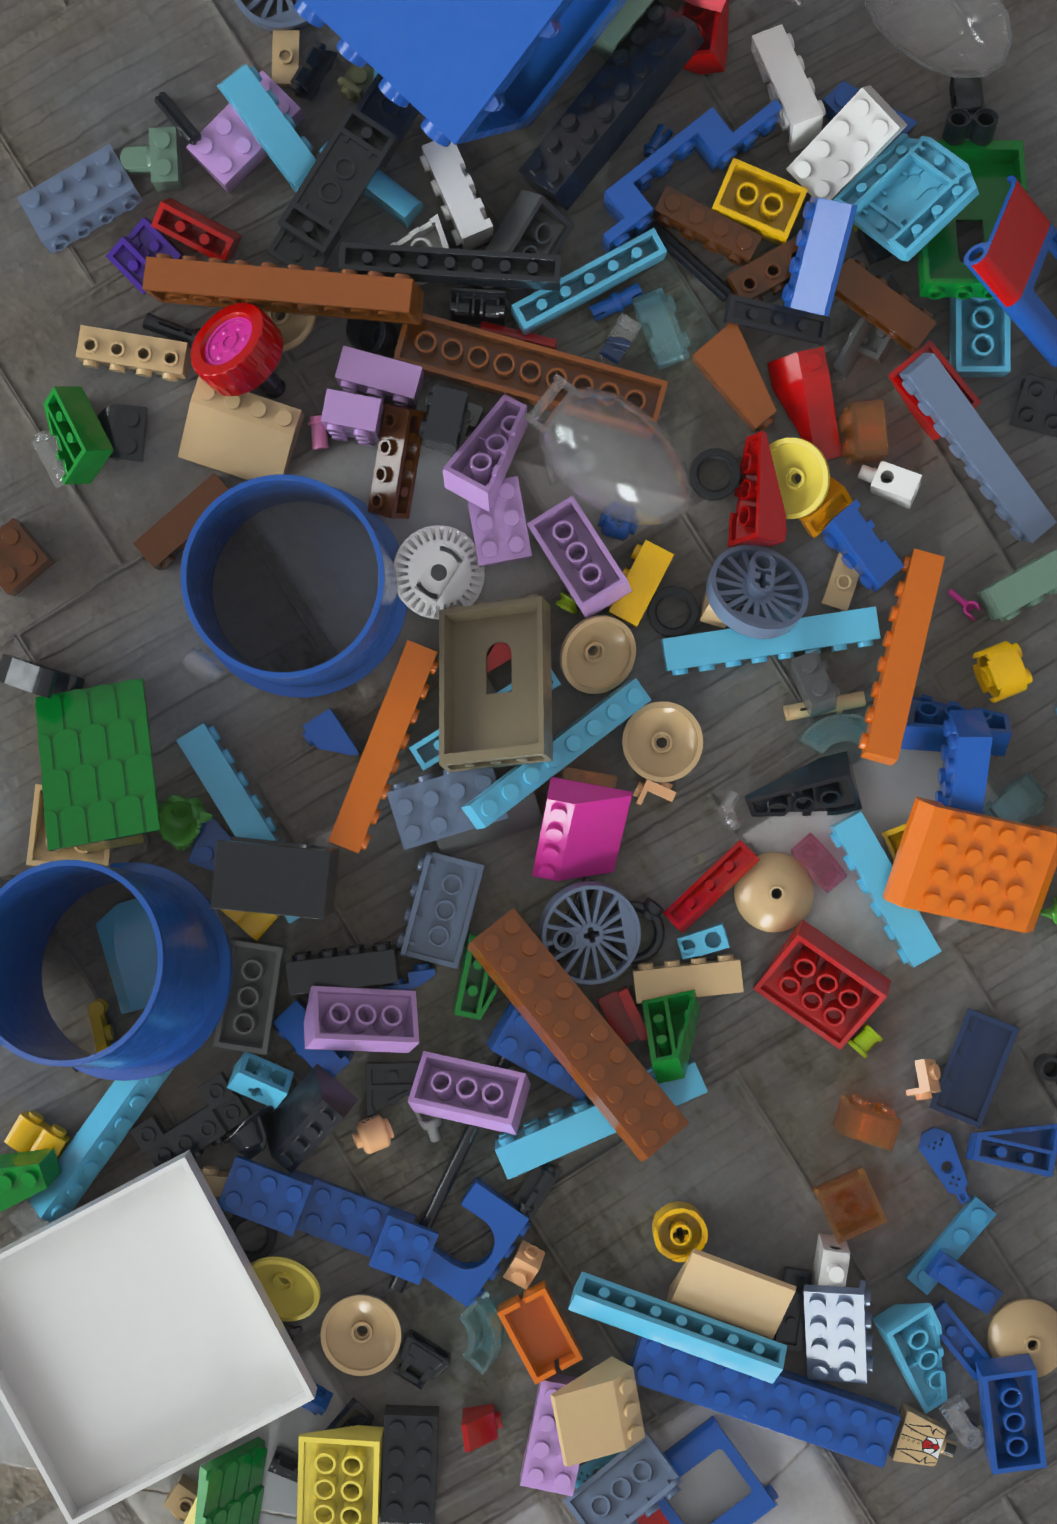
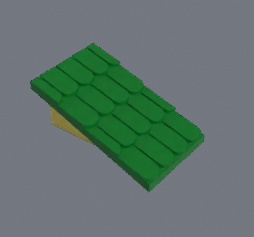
M130 679L90 688L74 689L68 692L52 694L51 699L42 696L35 697L48 851L77 846L88 852L101 851L144 843L143 834L161 831L144 679Z
M258 1436L200 1466L197 1497L184 1524L259 1523L265 1488L262 1485L267 1456V1448L263 1439Z

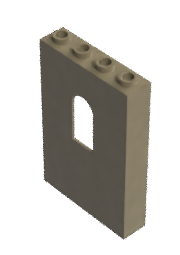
M531 594L523 599L502 598L499 602L494 603L479 601L475 602L472 606L451 605L448 609L439 610V765L448 772L553 761L550 604L542 596ZM496 643H506L511 648L512 691L487 694V652Z

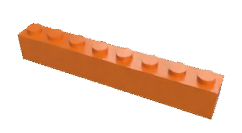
M914 548L902 560L904 567L900 571L904 572L902 581H898L894 593L898 600L896 606L893 605L888 621H891L892 625L890 631H886L882 646L886 647L884 656H880L876 671L880 672L878 682L875 681L872 686L870 696L874 698L872 707H868L864 720L865 723H868L866 733L863 732L859 740L858 748L862 749L861 758L890 766L898 761L944 565V556Z
M407 640L328 843L357 854L360 849L366 850L371 835L367 834L370 823L376 825L381 812L380 809H377L380 798L386 799L387 792H389L391 786L386 782L390 773L395 775L401 761L396 758L400 748L405 750L410 735L406 731L410 723L415 725L420 712L416 708L419 698L425 699L430 685L426 684V680L429 674H435L439 664V660L435 659L437 651Z

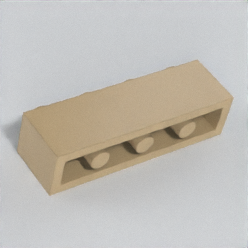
M733 954L717 955V960L707 961V957L703 956L690 958V963L680 964L679 959L664 961L663 966H653V962L637 964L638 968L632 969L636 1004L642 1003L643 1000L695 990L697 997L744 992L741 961L738 957L733 958Z

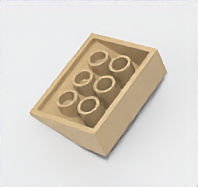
M199 376L190 401L178 457L245 480L268 475L286 474L305 414L300 409L249 392L232 397L221 395L207 385Z
M694 1248L671 1283L666 1302L773 1340L796 1292V1286Z

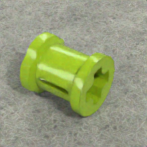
M864 1023V1029L854 1040H849L847 1043L866 1059L868 1051L877 1042H881L883 1038Z

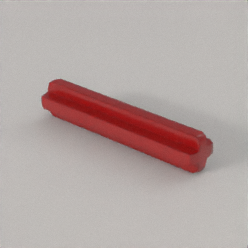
M482 321L479 329L556 350L557 340L533 333L524 335L521 330Z

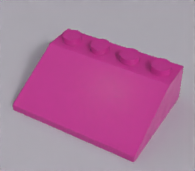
M551 777L532 876L562 881L614 872L632 792Z

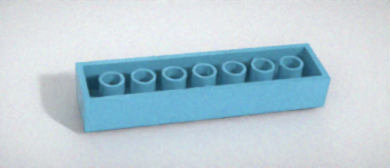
M691 1054L685 1078L658 1084L675 1106L708 1092ZM651 1066L646 1070L657 1083L653 1067ZM585 1096L583 1101L579 1099L572 1102L573 1106L563 1110L562 1107H558L547 1113L548 1117L538 1120V1118H533L523 1123L524 1127L517 1131V1135L501 1132L498 1134L499 1138L495 1140V1152L509 1180L614 1134L616 1131L593 1102Z

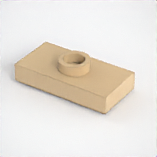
M273 30L272 80L279 87H290L292 85L290 81L300 66V30Z
M839 552L821 604L840 611H848L860 575L854 568L849 569L842 562L841 557L843 555Z

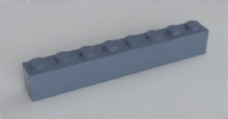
M934 353L921 354L899 373L904 380L902 382L904 389L909 394L915 395L919 401V409L923 414L932 418L935 422L933 425L935 431L941 437H946L951 444L949 449L952 454L958 459H962L966 465L964 467L966 473L972 479H976L979 482L981 493L985 498L993 501L996 505L995 512L1002 520H1007L1012 527L1010 529L1011 534L1018 541L1033 543L1057 523Z

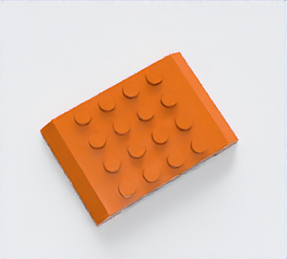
M915 797L882 897L886 901L903 908L1022 933L1033 932L1057 867V828L1042 824L1039 827L948 807L938 801Z

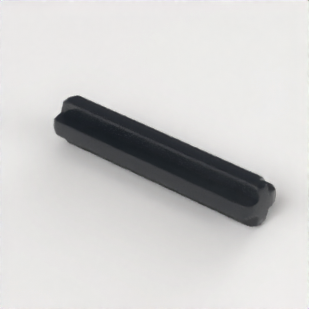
M160 92L159 96H156L154 99L155 103L186 141L191 145H196L197 141L201 140L200 132L165 92Z

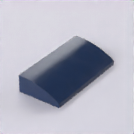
M968 1008L939 1081L941 1092L934 1094L929 1108L981 1128L1020 1028Z

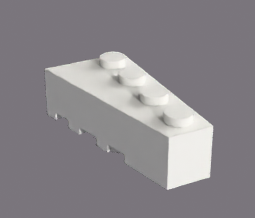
M781 24L752 35L751 51L763 83H770L767 85L770 101L772 102L776 99L783 107L779 115V124L782 132L788 130L790 138L787 145L790 153L806 148L822 131L823 116L826 115L823 102L821 100L817 101L815 97V86L810 77L807 78L804 73L805 65L800 55L797 56L794 51L795 45L792 35L790 33L786 34Z
M432 141L421 146L423 153L419 157L425 172H431L434 180L430 181L435 196L440 195L444 205L440 206L446 222L451 220L454 226L451 234L456 246L462 245L463 249L471 250L490 242L494 236L492 222L490 218L487 219L481 198H476L475 194L477 193L473 180L469 173L465 172L466 166L457 145L451 142L448 147H444Z

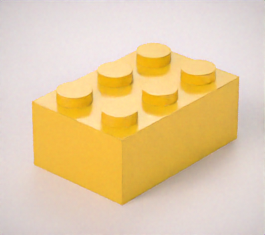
M733 158L712 210L761 235L762 239L780 246L786 242L808 189Z

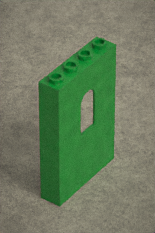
M935 140L969 165L979 195L917 253L920 297H929L930 299H940L942 297H956L957 299L983 297L985 299H994L958 257L956 221H982L983 240L988 242L1011 186L1007 181L1008 176L1016 177L1027 191L1023 140H992L990 144L984 146L976 145L971 140H965L963 144L957 146L949 145L944 140Z

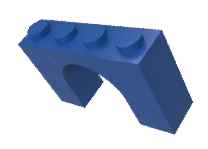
M476 1177L463 1196L461 1205L490 1226L495 1240L491 1251L478 1261L462 1262L434 1245L423 1274L424 1278L466 1307H469L472 1301L475 1303L479 1301L485 1291L482 1288L488 1279L492 1281L500 1270V1267L497 1265L503 1257L507 1259L515 1248L513 1242L518 1235L523 1237L531 1224L528 1222L529 1213L527 1215L522 1213L518 1209L519 1207L512 1203L511 1200L478 1177Z

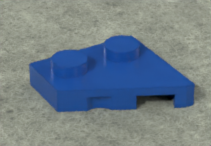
M214 816L210 821L203 823L188 862L214 871L217 840L230 841L231 835L215 820Z

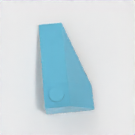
M930 1303L894 1304L872 1318L882 1340L922 1411L927 1414L947 1401L946 1374L942 1366L944 1350L940 1342L942 1326Z

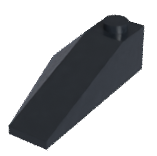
M847 751L820 757L745 796V801L752 817L785 816L788 812H802V816H811L812 812L827 811V815H839L862 809L854 771Z

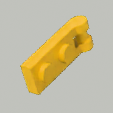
M103 998L96 999L88 1007L97 1053L112 1045L111 1040H114L112 1025H107L105 1015L109 1004Z

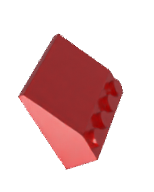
M802 920L787 938L753 989L841 1050L886 999L891 980L805 920Z

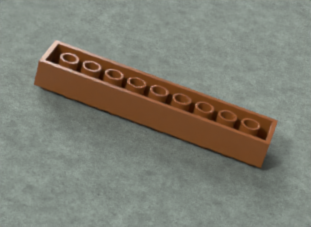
M160 253L156 254V257H146L142 289L162 303L225 308L232 304L245 302L254 304L265 312L421 325L424 291L407 274H395V277H384L383 273L369 271L368 275L357 274V271L350 269H341V273L331 272L330 269L325 267H314V271L304 270V267L299 265L277 268L278 265L268 262H262L261 266H253L250 262L235 260L234 264L225 263L222 259L209 258L208 262L199 261L198 258L193 256H182V259H173L171 255Z
M422 313L421 325H402L393 357L395 360L423 367L424 375L501 397L506 394L522 403L651 439L655 432L668 381L425 313Z
M514 908L471 941L467 949L641 1162L650 1158L689 1124L688 1120Z

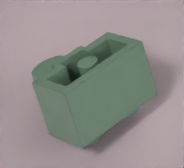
M176 127L149 128V145L127 146L123 148L120 160L128 173H151V182L157 191L184 190L181 135Z

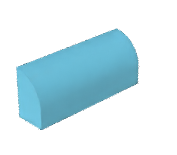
M327 141V142L324 144V146L319 150V153H320V154H321V152L323 151V149H324V147L326 146V144L328 143V141ZM378 169L363 193L364 196L407 229L424 208L420 200L380 169Z

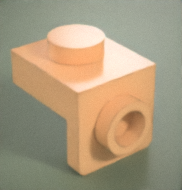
M645 779L644 783L639 781L633 796L637 798L635 803L641 805L647 791L671 802L677 792L671 790L673 784L668 782L656 783Z
M933 1059L916 1060L915 1066L919 1088L906 1090V1096H916V1100L931 1099L932 1093L941 1092L939 1083L941 1078L940 1068Z
M522 1240L514 1258L506 1268L503 1278L527 1290L541 1267L545 1252Z

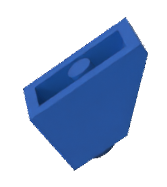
M329 708L303 725L306 732L302 734L311 747L315 745L318 749L351 756L361 754L333 709Z

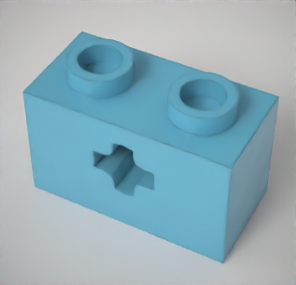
M244 1052L233 1067L227 1088L267 1106L272 1105L276 1109L288 1094L294 1072L252 1053Z

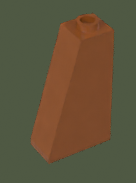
M728 324L692 355L691 361L752 432H755L758 428L763 431L775 421L772 416L777 410L738 325Z

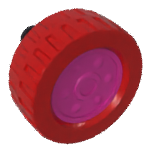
M245 302L227 306L214 314L199 330L191 348V364L194 371L214 391L221 395L232 397L248 393L259 386L270 398H278L285 391V382L274 372L283 352L284 342L282 333L272 319L258 306Z

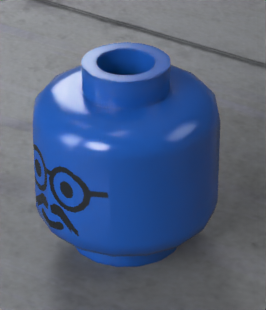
M612 502L608 507H603L598 526L601 527L603 535L624 541L628 538L629 534H635L639 520L635 519L634 508Z

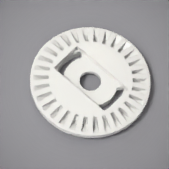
M433 525L415 531L402 542L394 557L397 594L410 610L420 616L429 619H439V610L448 609L451 605L472 606L482 591L485 567L479 568L475 543L465 533L453 527ZM440 546L452 550L459 557L461 562L457 563L456 559L452 555H450L447 552L440 551ZM436 564H441L446 569V576L441 581H437L431 576V569ZM419 583L426 591L437 594V599L430 598L422 593L416 584Z

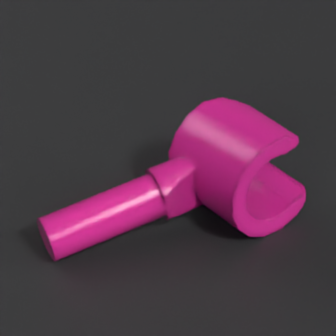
M952 588L948 591L947 594L963 607L964 613L970 620L975 621V618L970 614L973 608H977L982 613V609L977 602L967 601Z

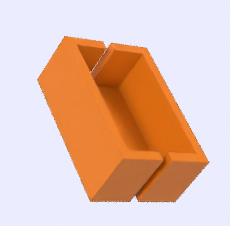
M545 1280L524 1290L522 1298L518 1293L497 1305V1314L535 1385L557 1374L556 1359L559 1358L561 1371L583 1360L582 1349Z

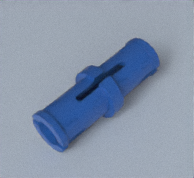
M636 282L634 285L618 293H615V291L610 293V297L589 306L595 321L598 322L617 311L619 313L623 312L624 307L645 297L638 282Z

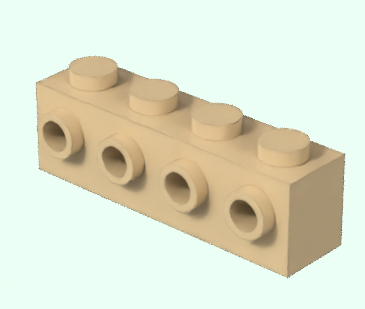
M81 325L75 357L83 362V366L99 369V365L109 366L110 371L125 373L127 369L136 371L138 376L151 378L152 374L163 375L162 379L178 382L179 378L187 379L191 349L187 342Z

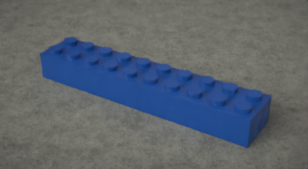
M639 1335L629 1362V1366L633 1367L635 1381L638 1385L884 1468L901 1418L894 1406L818 1380H809L806 1376L785 1369L782 1370L772 1384Z

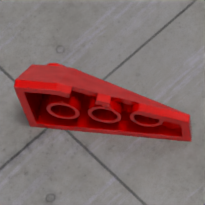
M726 0L721 13L686 2L685 6H681L678 13L695 22L705 41L683 69L699 75L725 72L728 52L729 0Z
M824 346L796 352L768 362L767 367L772 390L785 408V412L799 432L800 438L814 444L822 452L826 460L842 457Z
M760 431L746 437L740 465L743 478L740 487L735 489L734 494L735 497H738L736 512H731L729 518L728 547L730 548L740 545L771 547L785 542L787 534L786 513L767 434L764 431Z

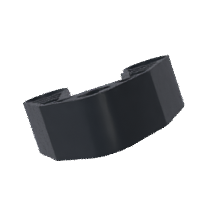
M3 654L0 661V682L50 699L52 694L82 689L85 682L84 678L7 654Z

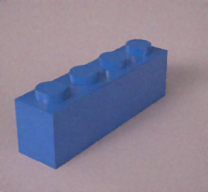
M924 694L921 695V698L913 696L901 749L940 752L941 745L946 743L943 725L944 721L949 718V710L970 709L963 708L958 702L949 701L948 704L932 701V696ZM973 707L971 710L983 711L993 736L991 755L1005 756L1012 735L1009 715Z

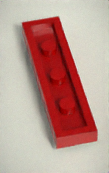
M739 840L663 914L683 934L760 859Z

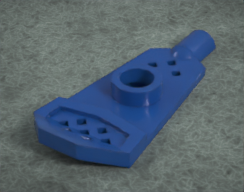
M934 1126L923 1131L918 1149L948 1193L956 1194L961 1205L969 1201L970 1198L965 1190L968 1182L951 1134ZM945 1161L951 1162L949 1170L942 1169V1164Z

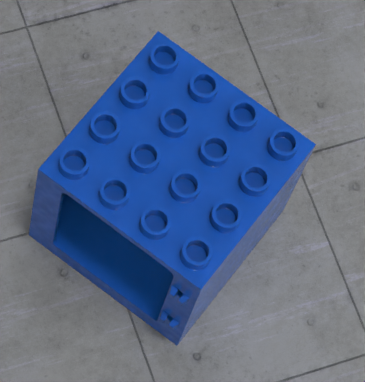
M297 0L294 8L303 19L313 26L322 28L326 23L341 37L336 45L338 51L348 61L358 67L364 68L367 63L371 65L383 77L378 85L381 92L389 100L401 107H407L410 102L426 117L421 123V128L426 135L439 145L448 147L451 142L456 145L531 126L627 0Z

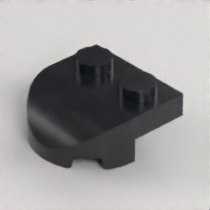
M114 404L104 408L99 413L97 418L114 449L109 456L110 459L115 461L143 462L148 417L147 407Z

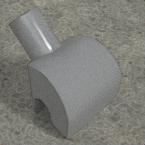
M415 1112L422 1129L428 1131L430 1141H439L441 1137L438 1127L442 1123V1118Z

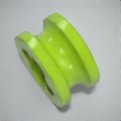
M561 591V599L557 600L555 604L568 612L577 614V604L572 596Z

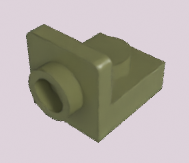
M352 63L344 77L340 76L337 80L340 94L350 101L356 99L360 102L374 79V70L367 65L362 68Z

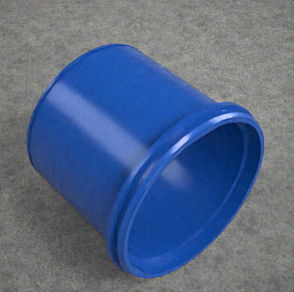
M276 474L250 479L234 486L216 498L198 518L187 539L182 556V596L188 616L197 633L226 668L238 678L251 686L280 696L299 698L323 696L345 689L371 673L391 651L401 632L407 613V606L397 594L396 571L393 563L399 544L385 522L377 514L367 512L368 506L364 502L347 492L311 478ZM289 502H313L331 506L355 519L367 530L371 538L378 563V590L373 610L356 639L344 651L329 661L313 668L295 672L264 671L251 664L238 653L226 638L217 619L213 601V579L219 556L232 534L245 521L262 510Z
M59 860L37 865L18 874L0 889V1043L12 1053L34 1063L48 1066L73 1067L85 1074L107 1080L129 1081L145 1079L162 1074L180 1065L191 1057L210 1037L222 1017L230 994L233 972L232 953L225 926L216 909L210 908V900L193 883L171 870L152 864L122 862L105 866L81 860ZM120 882L139 900L152 924L157 944V974L151 997L137 1022L117 1042L92 1055L72 1043L53 1020L43 993L42 962L48 939L66 910L85 894L99 887Z

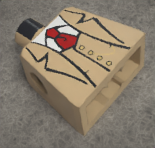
M903 1403L899 1414L901 1418L889 1450L892 1460L935 1466L939 1454L953 1457L956 1452L957 1442L945 1438L946 1429L944 1425L933 1417Z

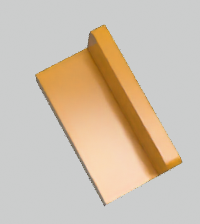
M830 476L829 489L822 504L813 513L798 518V520L801 521L807 533L811 537L816 538L832 519L849 506L853 500L846 488Z

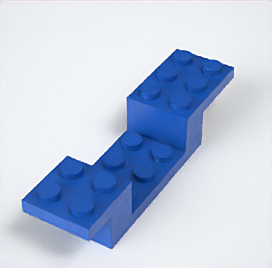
M775 99L734 132L729 129L713 107L608 188L604 194L603 207L617 224L604 233L602 249L608 253L627 243L634 235L638 237L649 229L650 226L648 224L651 222L653 208L642 194L650 188L652 180L657 176L659 179L666 176L672 170L671 165L678 160L683 162L692 155V149L697 152L712 173L716 172L719 168L721 171H724L730 166L733 157L740 152L744 155L755 146L754 141L761 135L766 138L777 128L775 124L780 120L779 115L783 108Z
M240 1155L235 1157L218 1201L222 1210L284 1234L293 1236L297 1229L371 1258L369 1266L417 1285L421 1282L439 1235L438 1231L414 1223L416 1215L297 1169L287 1174Z

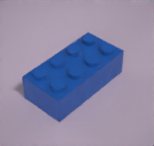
M949 710V718L944 721L943 725L946 743L941 745L940 754L941 760H943V768L938 769L940 791H936L935 801L941 802L944 806L983 814L993 736L982 710Z
M510 1002L486 1042L490 1050L583 1101L586 1096L584 1091Z
M1029 1353L975 1360L985 1452L993 1475L1047 1468L1037 1369Z

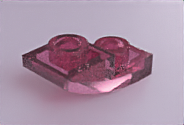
M811 832L791 849V854L809 870V876L827 893L847 877L846 872L837 860Z

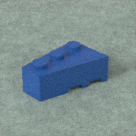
M856 499L832 519L821 533L824 536L825 543L831 549H836L843 555L841 557L842 562L849 569L854 568L860 575L859 580L867 589H872L875 593L898 573L904 565L885 539L881 541L872 531L875 524L871 519L865 521L857 510L861 505Z
M1057 1123L970 1132L965 1159L1053 1177L1057 1155Z

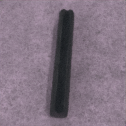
M656 221L652 223L648 231L655 228L667 252L721 301H726L728 295L733 292L732 288L665 227Z

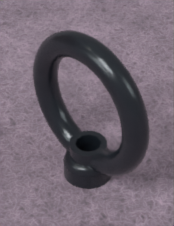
M647 897L644 902L629 901L636 912H640L651 921L654 928V938L651 945L643 952L637 953L631 964L649 961L659 952L664 942L665 928L660 917L664 909L650 897ZM617 905L610 910L606 918L618 911ZM605 940L617 949H619L613 941ZM605 947L606 951L614 959L620 962L623 960V958Z

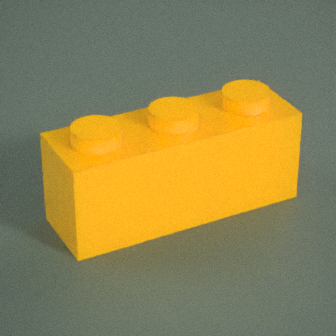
M645 540L643 545L637 544L630 557L635 560L631 569L625 567L623 571L632 591L609 605L608 614L636 628L674 554Z

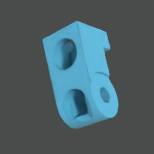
M723 921L676 938L682 959L702 956L730 947Z

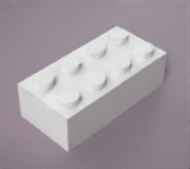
M871 85L862 87L786 170L802 187L808 189L807 192L812 197L833 200L877 158L907 124Z

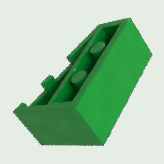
M54 386L44 401L43 406L51 436H56L59 447V451L55 452L57 460H62L66 474L62 476L63 484H91L114 449L82 386Z
M468 932L452 1012L454 1015L481 1020L497 993L498 986L467 949L471 941L480 934Z
M695 990L643 1000L642 1005L651 1063L657 1083L685 1078L700 1014V1006Z
M54 1148L0 1155V1212L48 1188L60 1175L61 1169Z

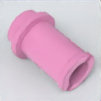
M322 415L311 416L310 422H308V426H311L312 450L329 449L327 431L321 423Z

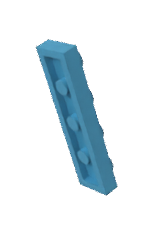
M973 1195L906 1273V1278L928 1295L938 1281L928 1276L924 1270L939 1249L955 1260H958L995 1217L996 1213Z

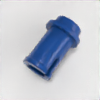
M657 125L649 143H646L643 147L645 157L648 158L668 142L673 134L669 127L664 135L661 136L666 125Z

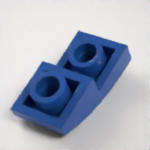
M429 963L413 965L414 969L408 971L409 981H404V977H400L398 982L384 984L383 989L410 991L436 974V966L430 967Z

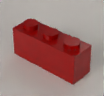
M172 198L160 202L151 224L153 228L211 258L222 259L225 263L233 259L242 238L241 234Z

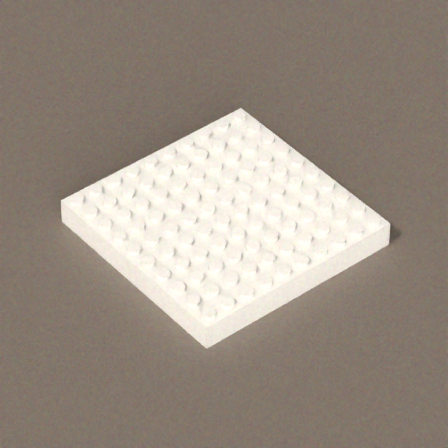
M190 1150L0 1249V1400L68 1524H78L315 1399L317 1386Z

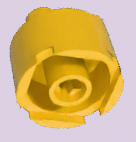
M1003 641L980 650L972 656V659L977 658V664L973 665L976 680L983 693L989 692L992 697L989 700L993 703L1025 691L1028 684L1033 681L1030 671L1024 667L1021 659L1023 657L1022 650L1017 643L1011 644L1008 641Z
M675 1201L664 1205L654 1215L652 1233L656 1247L662 1255L675 1262H686L694 1248L700 1251L703 1250L708 1240V1230L702 1214L694 1205ZM679 1227L683 1229V1235L678 1236L676 1232Z

